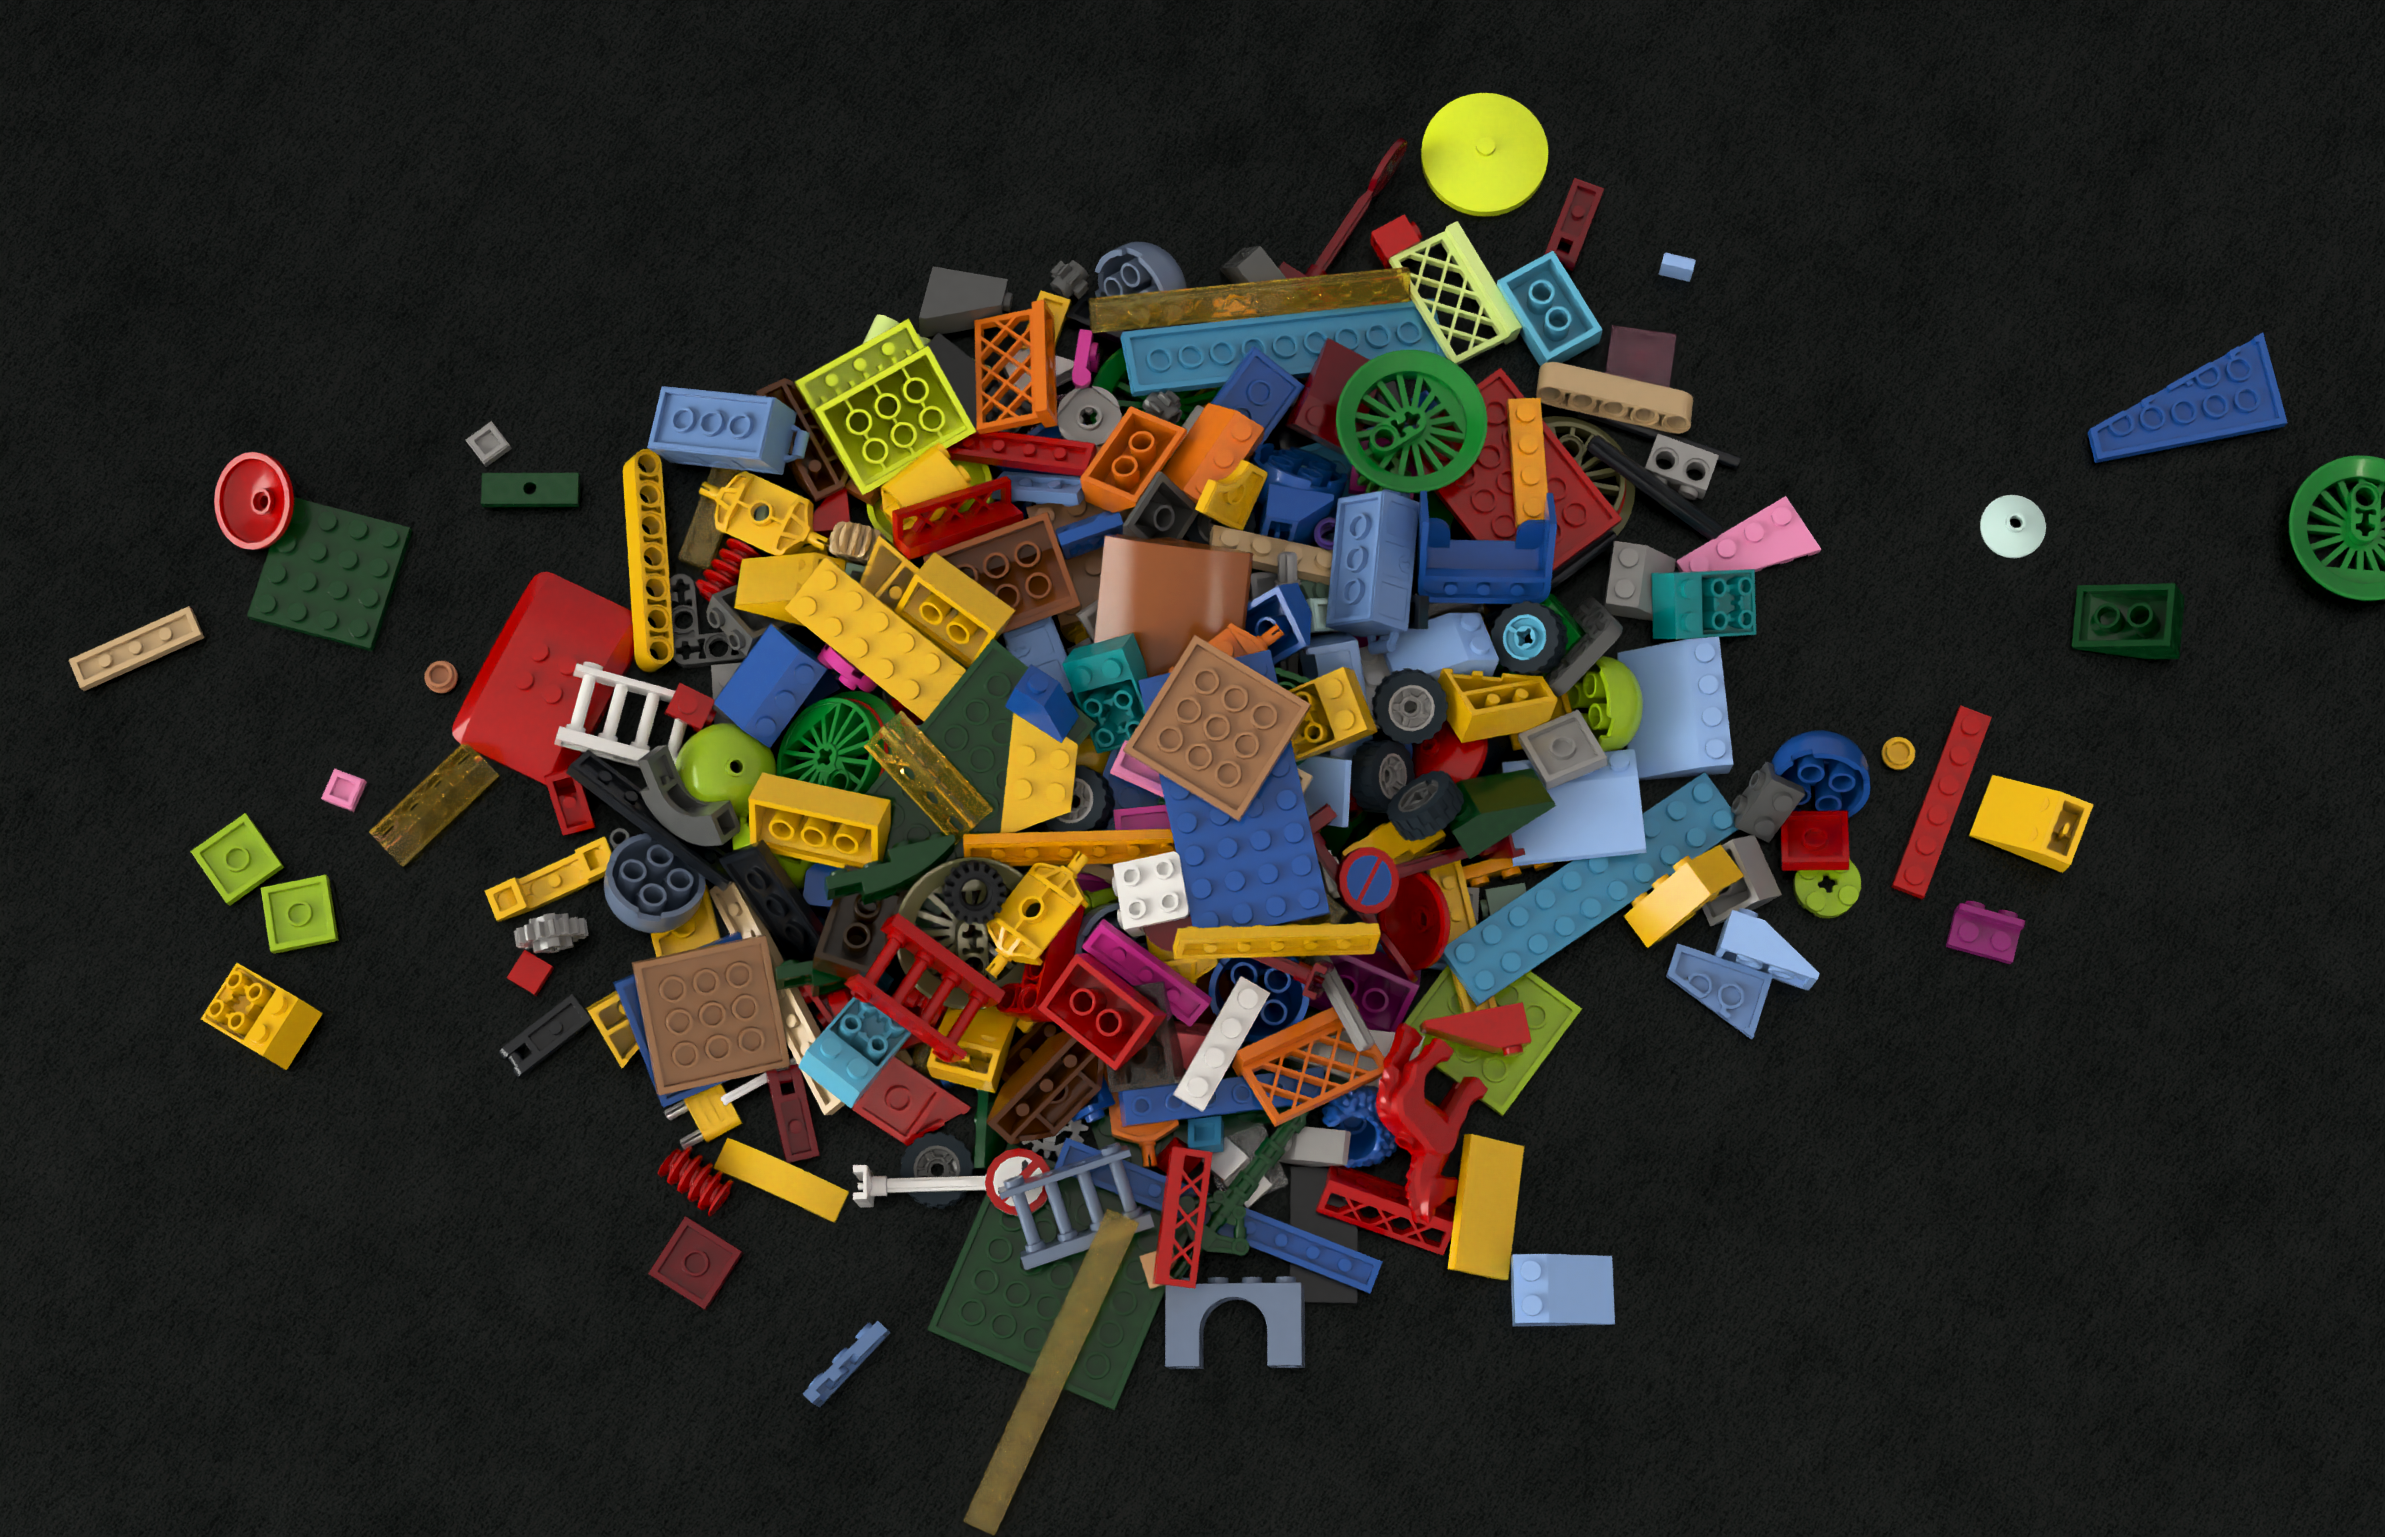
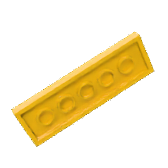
M827 557L822 560L785 607V610L924 722L967 671L956 660Z

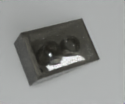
M1164 982L1132 986L1165 1012L1167 1016L1149 1042L1118 1071H1115L1106 1064L1110 1093L1177 1085L1184 1076L1182 1051Z

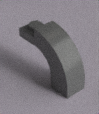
M667 745L657 746L637 760L647 783V787L640 791L641 796L656 819L671 833L692 844L718 846L725 844L740 832L741 826L730 800L704 802L694 798L687 791Z

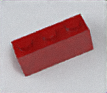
M1089 953L1075 954L1038 1007V1010L1115 1071H1118L1149 1042L1167 1016L1165 1012Z

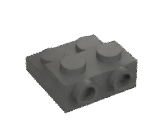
M738 584L713 594L706 611L709 624L713 628L720 627L727 635L730 647L734 650L740 649L745 656L749 654L770 623L784 632L799 626L794 623L734 608Z

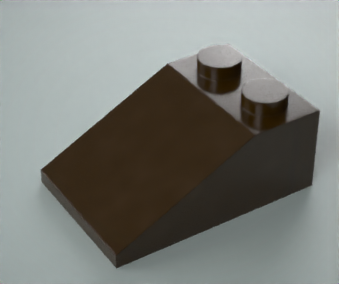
M845 865L844 867L848 868L850 871L859 869L849 865ZM909 888L886 899L866 905L863 904L861 893L833 899L814 954L813 969L844 979H848L858 973L865 977L888 942L887 934L880 929L887 918L898 913ZM880 979L878 980L877 984L875 985L876 987H878L879 982H880Z

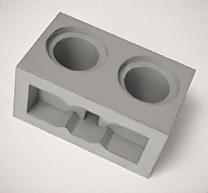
M1657 434L1645 469L1670 488L1678 491V494L1690 500L1699 498L1703 500L1719 455ZM1666 459L1671 463L1672 468L1667 470L1661 469L1657 466L1656 461ZM1697 470L1702 474L1703 478L1698 481L1692 480L1687 476L1686 472Z

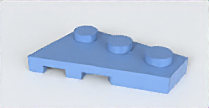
M1677 943L1666 977L1752 1040L1773 975Z
M879 1321L874 1325L870 1322L866 1324L856 1335L858 1340L849 1349L845 1347L833 1359V1365L824 1373H820L810 1383L803 1395L812 1404L821 1407L890 1332Z

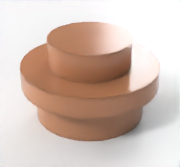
M436 661L425 672L426 685L436 693L449 692L458 681L457 670L447 661Z

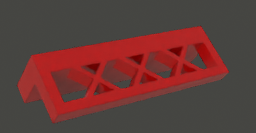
M1004 476L892 511L893 546L911 560L1023 521V512L1011 503V480ZM1001 489V500L988 504L986 501L991 494ZM975 499L968 511L961 513L958 511L965 500ZM941 507L947 508L939 520H929L936 509ZM912 516L918 517L910 529L903 530V519Z
M1171 1147L1169 1150L1152 1284L1196 1288L1213 1152ZM1185 1156L1204 1158L1203 1173L1193 1181L1183 1170ZM1183 1176V1178L1186 1180L1188 1184L1181 1189V1182ZM1202 1178L1201 1189L1199 1191L1198 1188L1195 1186V1183ZM1191 1187L1199 1197V1204L1195 1210L1187 1215L1179 1205V1198L1183 1192ZM1179 1211L1184 1218L1176 1224ZM1197 1213L1195 1226L1190 1218ZM1187 1221L1195 1232L1194 1241L1182 1249L1174 1238L1175 1229ZM1173 1244L1179 1251L1174 1257H1172ZM1193 1247L1192 1259H1190L1185 1252ZM1181 1255L1191 1266L1189 1281L1169 1278L1171 1263Z
M1330 1166L1327 1172L1326 1185L1317 1204L1316 1212L1444 1255L1452 1237L1456 1204L1445 1201L1436 1208L1435 1215L1432 1216L1430 1223L1422 1220L1418 1224L1412 1219L1411 1210L1408 1206L1409 1199H1406L1407 1192L1404 1186L1345 1166ZM1334 1193L1345 1197L1348 1204L1338 1208L1327 1204L1330 1194ZM1371 1206L1377 1208L1380 1215L1370 1219L1362 1216L1359 1209ZM1403 1217L1409 1219L1412 1226L1402 1230L1394 1227L1391 1220ZM1435 1228L1443 1231L1444 1234L1440 1242L1426 1238L1423 1231Z

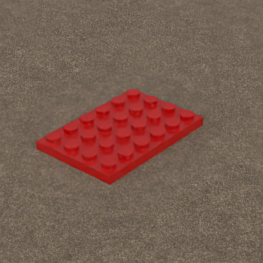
M1500 368L1476 385L1483 397L1487 412V433L1479 457L1461 478L1446 487L1434 491L1472 540L1515 541L1517 528L1515 527L1506 402L1508 399L1525 397L1502 368ZM1442 413L1435 418L1445 417V415ZM1542 420L1548 493H1553L1557 519L1552 572H1554L1618 525L1622 518ZM1453 426L1440 428L1457 432ZM1438 439L1458 453L1463 445ZM1410 447L1408 459L1415 467ZM1431 448L1444 467L1451 462L1450 459ZM1420 451L1424 474L1427 475L1435 472Z

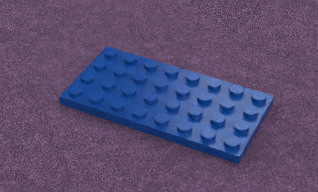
M1270 650L1234 658L1278 684ZM1171 673L1138 680L1145 713ZM1291 740L1240 822L1159 774L1175 849L1180 856L1192 926L1198 928L1221 926L1252 927L1255 925L1279 926L1330 914Z

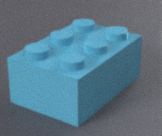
M1554 251L1543 255L1497 281V287L1522 326L1519 333L1540 367L1547 362L1563 363L1600 342L1603 331Z

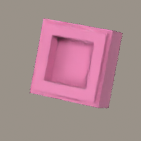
M334 769L321 799L354 812L367 782L359 777Z

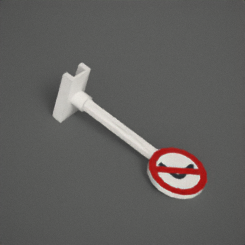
M1021 1148L1004 1151L994 1158L985 1176L887 1179V1176H874L867 1165H853V1173L860 1181H863V1183H858V1190H863V1192L853 1193V1200L859 1207H874V1196H887L888 1193L985 1190L996 1208L1006 1214L1018 1216L1012 1196L1001 1200L999 1187L1004 1186L1003 1181L1011 1177L1023 1175V1178L1026 1179L1050 1171V1168L1041 1156L1032 1150ZM1044 1186L1025 1192L1031 1213L1041 1208L1048 1199Z

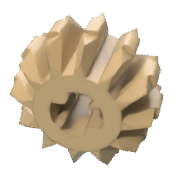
M842 521L838 522L834 526L833 532H831L828 550L835 557L842 558L845 561L866 565L877 536L880 535L884 540L885 536L879 530L873 529L870 526Z

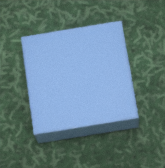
M1664 253L1659 275L1690 282L1696 260Z

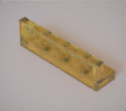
M903 711L887 722L864 745V748L946 836L954 834L955 845L963 839V834H968L994 810ZM881 739L891 748L892 755L886 754L877 744ZM903 766L909 767L914 772L915 779H910L904 773ZM926 791L932 792L937 797L938 804L932 803L927 798ZM949 815L955 816L964 826L960 832L950 822Z
M464 742L374 826L369 833L404 867L499 775L467 742ZM468 754L470 755L466 760H464L460 765H458ZM442 780V782L436 788H434V786ZM416 803H418V805H417L413 810L410 811V809H411ZM392 826H394L384 837L382 836Z

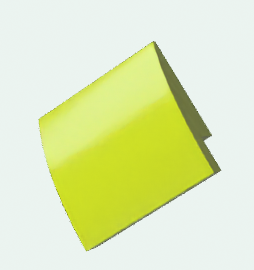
M909 319L794 382L831 447L862 495L888 482L937 443L942 444L946 449L976 432L930 347H924Z

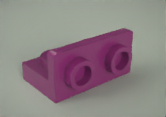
M1966 901L1965 904L1960 903L1954 910L1946 947L2011 964L2014 960L2020 931L2024 928L2025 920L2017 918L2018 914L2012 911L1998 910L1997 913L1986 910L1985 905L1979 902Z

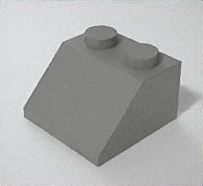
M1614 541L1610 554L1603 606L1611 615L1653 621L1651 573L1674 572L1676 559L1646 545Z
M1755 835L1732 839L1721 845L1743 873L1744 877L1720 891V896L1712 902L1708 901L1702 906L1710 926L1725 922L1732 910L1738 911L1739 908H1744L1752 911L1782 895Z

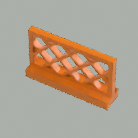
M1044 299L1032 302V309L974 320L976 421L978 433L981 435L1042 423L1045 428L1058 426L1054 315ZM1029 320L1030 326L1021 336L1012 331L1019 322ZM993 327L1001 329L991 342L984 338V329ZM1010 335L1017 341L1005 353L998 346ZM1023 346H1026L1030 349V354L1020 363L1013 357ZM994 351L1001 356V359L992 369H989L985 366V360ZM1010 362L1017 369L1005 380L998 374ZM1026 373L1031 376V381L1023 390H1020L1014 384ZM995 379L1003 385L991 397L985 393V388ZM1010 389L1018 396L1008 407H1005L999 401ZM1025 400L1032 404L1031 414L1018 416L1014 413ZM994 406L1003 411L996 421L986 422V415Z
M1334 1007L1238 1050L1232 1064L1234 1071L1238 1077L1243 1075L1275 1127L1382 1077L1384 1056L1376 1044L1368 1050L1358 1052L1354 1044L1339 1040L1341 1032L1346 1029ZM1319 1042L1333 1046L1330 1059L1312 1054V1046ZM1337 1048L1356 1053L1353 1066L1334 1060ZM1294 1056L1303 1059L1304 1063L1301 1072L1282 1067L1284 1058ZM1359 1056L1372 1058L1379 1068L1372 1071L1357 1068ZM1308 1061L1327 1067L1324 1079L1305 1074ZM1331 1068L1349 1073V1081L1342 1085L1328 1081ZM1264 1069L1276 1073L1273 1085L1259 1082L1254 1072ZM1279 1075L1299 1080L1295 1093L1276 1087ZM1302 1082L1322 1087L1320 1095L1311 1098L1299 1094ZM1276 1095L1293 1100L1291 1109L1279 1114L1272 1104L1273 1096Z

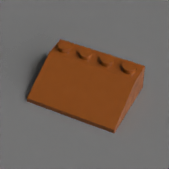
M1048 512L935 552L1016 610L1001 634L1081 606ZM933 553L923 556L924 563Z

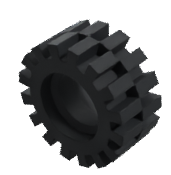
M970 860L971 862L969 863L965 861L960 862V866L957 868L953 867L950 870L951 874L949 877L946 876L944 879L945 887H942V893L944 894L945 904L960 921L964 920L967 924H972V922L983 924V920L986 919L991 921L995 918L993 915L996 912H1001V904L1006 901V896L1004 895L1006 886L1003 883L1002 877L984 861L982 863L977 860ZM976 879L985 883L987 895L981 903L968 904L963 900L961 891L965 883Z

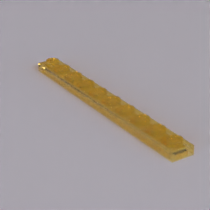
M1408 267L1089 298L1090 328L1092 333L1410 302V270Z
M1107 1208L963 1522L995 1536L1139 1225L1138 1221Z

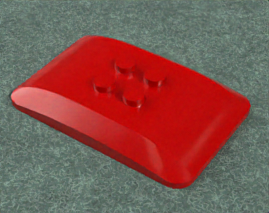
M541 572L535 575L493 645L454 721L452 733L456 741L547 786L544 775L568 769L584 753L554 744L559 726L566 728V725L571 723L583 680L573 676L576 664L583 665L584 662L596 663L603 666L602 671L625 677L635 658L632 611L553 573ZM595 683L583 726L586 729L585 733L594 735L611 703L615 687Z

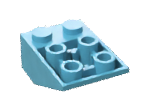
M853 997L806 1050L798 1067L848 1107L852 1108L912 1033L871 1003H864Z

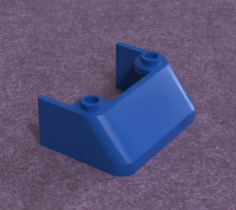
M1420 491L1417 526L1418 594L1429 596L1430 603L1514 604L1530 601L1539 604L1545 601L1551 589L1557 530L1553 493H1546L1544 520H1527L1517 528L1515 541L1450 540L1449 525L1442 519L1429 518L1427 491Z

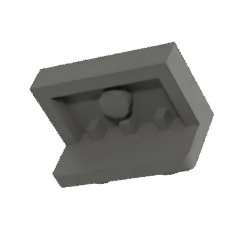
M1765 762L1760 770L1753 773L1749 785L1742 795H1738L1732 803L1731 812L1735 814V827L1769 843L1804 797V787L1775 774L1773 764Z

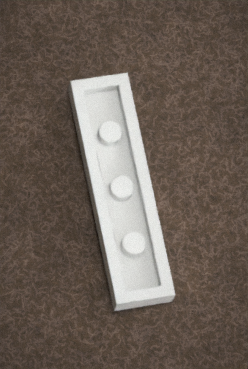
M1242 976L1239 977L1173 1093L1175 1097L1201 1112L1205 1110L1270 995L1268 991Z

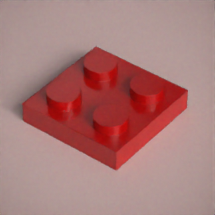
M1792 811L1781 826L1782 871L1849 870L1848 811Z

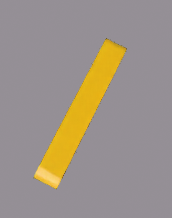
M642 449L623 466L634 656L638 667L650 673L657 671L671 661L674 656L662 463L658 454L650 449ZM638 463L644 465L646 472L639 468ZM640 493L646 496L648 503L641 499ZM642 524L649 528L651 535L643 530ZM644 555L651 559L653 566L645 561ZM646 586L653 590L655 597L649 595ZM648 617L655 621L657 628L650 625ZM650 649L656 651L659 660L651 655Z

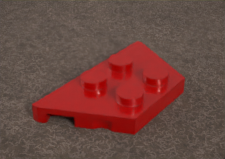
M896 1056L891 1059L873 1084L852 1107L853 1111L907 1146L914 1143L916 1138H921L927 1132L939 1129L945 1125V1122L961 1113L965 1114L971 1109L969 1104Z

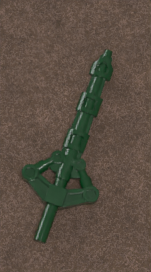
M1309 1111L1281 1124L1270 1138L1266 1137L1254 1152L1256 1156L1243 1171L1241 1170L1228 1186L1229 1189L1226 1192L1218 1190L1214 1194L1207 1195L1206 1205L1209 1206L1213 1214L1210 1216L1211 1218L1207 1224L1203 1225L1200 1254L1205 1250L1206 1252L1243 1256L1249 1251L1246 1227H1244L1246 1209L1243 1207V1204L1249 1200L1260 1184L1258 1183L1270 1166L1273 1168L1285 1153L1283 1148L1295 1132L1299 1134L1304 1128ZM1183 1196L1179 1199V1205L1187 1215L1198 1207V1196ZM1197 1213L1190 1218L1195 1226ZM1186 1221L1185 1225L1190 1239L1194 1241L1195 1232ZM1225 1223L1235 1226L1234 1238L1216 1233ZM1193 1247L1185 1252L1190 1259H1192ZM1181 1256L1170 1271V1276L1174 1279L1181 1280L1191 1267L1183 1256Z

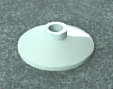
M2006 495L1995 499L1986 507L1981 517L1980 531L1986 545L1996 554L2006 558H2021L2033 553L2040 546L2045 536L2046 523L2043 513L2031 500L2018 495ZM2010 519H2018L2021 527H2012Z

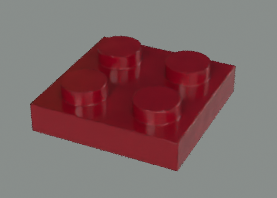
M685 1216L648 1274L707 1311L743 1252Z

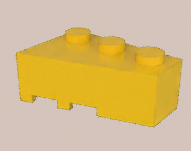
M1442 668L1437 681L1447 696L1445 697L1448 702L1446 719L1461 743L1523 732L1549 722L1558 701L1543 676L1502 673L1501 678L1483 676V671H1472L1471 675L1453 674V669Z
M1391 822L1388 824L1383 823L1372 830L1367 837L1351 844L1342 851L1340 863L1348 853L1357 848L1375 847L1385 851L1395 864H1400L1423 857L1426 853L1445 841L1446 834L1441 829L1436 834L1425 839L1410 841L1403 839Z
M1721 844L1694 859H1691L1689 855L1684 857L1672 867L1675 873L1671 876L1668 873L1663 875L1651 885L1654 890L1650 894L1646 891L1631 902L1633 908L1624 917L1647 948L1666 938L1696 914L1695 912L1708 901L1712 902L1720 896V891L1744 877Z

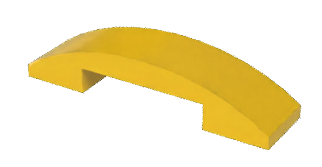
M604 836L575 849V854L520 879L514 877L486 890L485 893L496 921L506 920L545 906L604 877L612 854L607 838Z
M727 1138L713 1167L715 1170L721 1171L742 1182L749 1183L834 1223L849 1194L848 1191L822 1178L730 1138Z

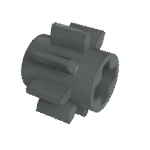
M1072 260L1066 265L1060 261L1051 270L1053 274L1051 277L1054 280L1050 285L1061 297L1069 299L1074 295L1079 300L1089 289L1086 282L1089 274L1076 261Z
M1167 390L1165 394L1162 391L1152 392L1142 405L1146 413L1176 424L1182 416V411L1179 409L1182 406L1179 402L1180 398L1171 390Z

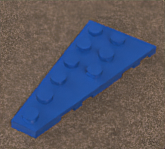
M2264 334L2257 335L2251 341L2230 350L2215 361L2203 365L2169 384L2156 394L2144 398L2138 404L2092 427L2088 431V437L2095 463L2285 427L2288 422Z

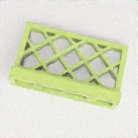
M1458 221L1446 226L1444 232L1390 257L1389 263L1448 360L1458 365L1503 342L1506 345L1517 339L1522 326ZM1441 243L1448 254L1446 262L1428 257L1429 249ZM1407 259L1422 262L1419 274L1406 272L1400 262ZM1425 263L1443 268L1440 281L1422 276ZM1447 270L1461 275L1464 280L1462 288L1444 283ZM1420 283L1438 289L1434 301L1421 298L1418 293ZM1441 290L1459 295L1456 308L1438 303ZM1463 296L1477 301L1480 306L1478 315L1460 309ZM1436 310L1454 315L1450 328L1436 323L1434 319ZM1457 316L1475 321L1472 335L1454 329ZM1479 323L1492 326L1497 336L1489 340L1476 336ZM1452 336L1470 341L1468 350L1456 356L1450 346Z

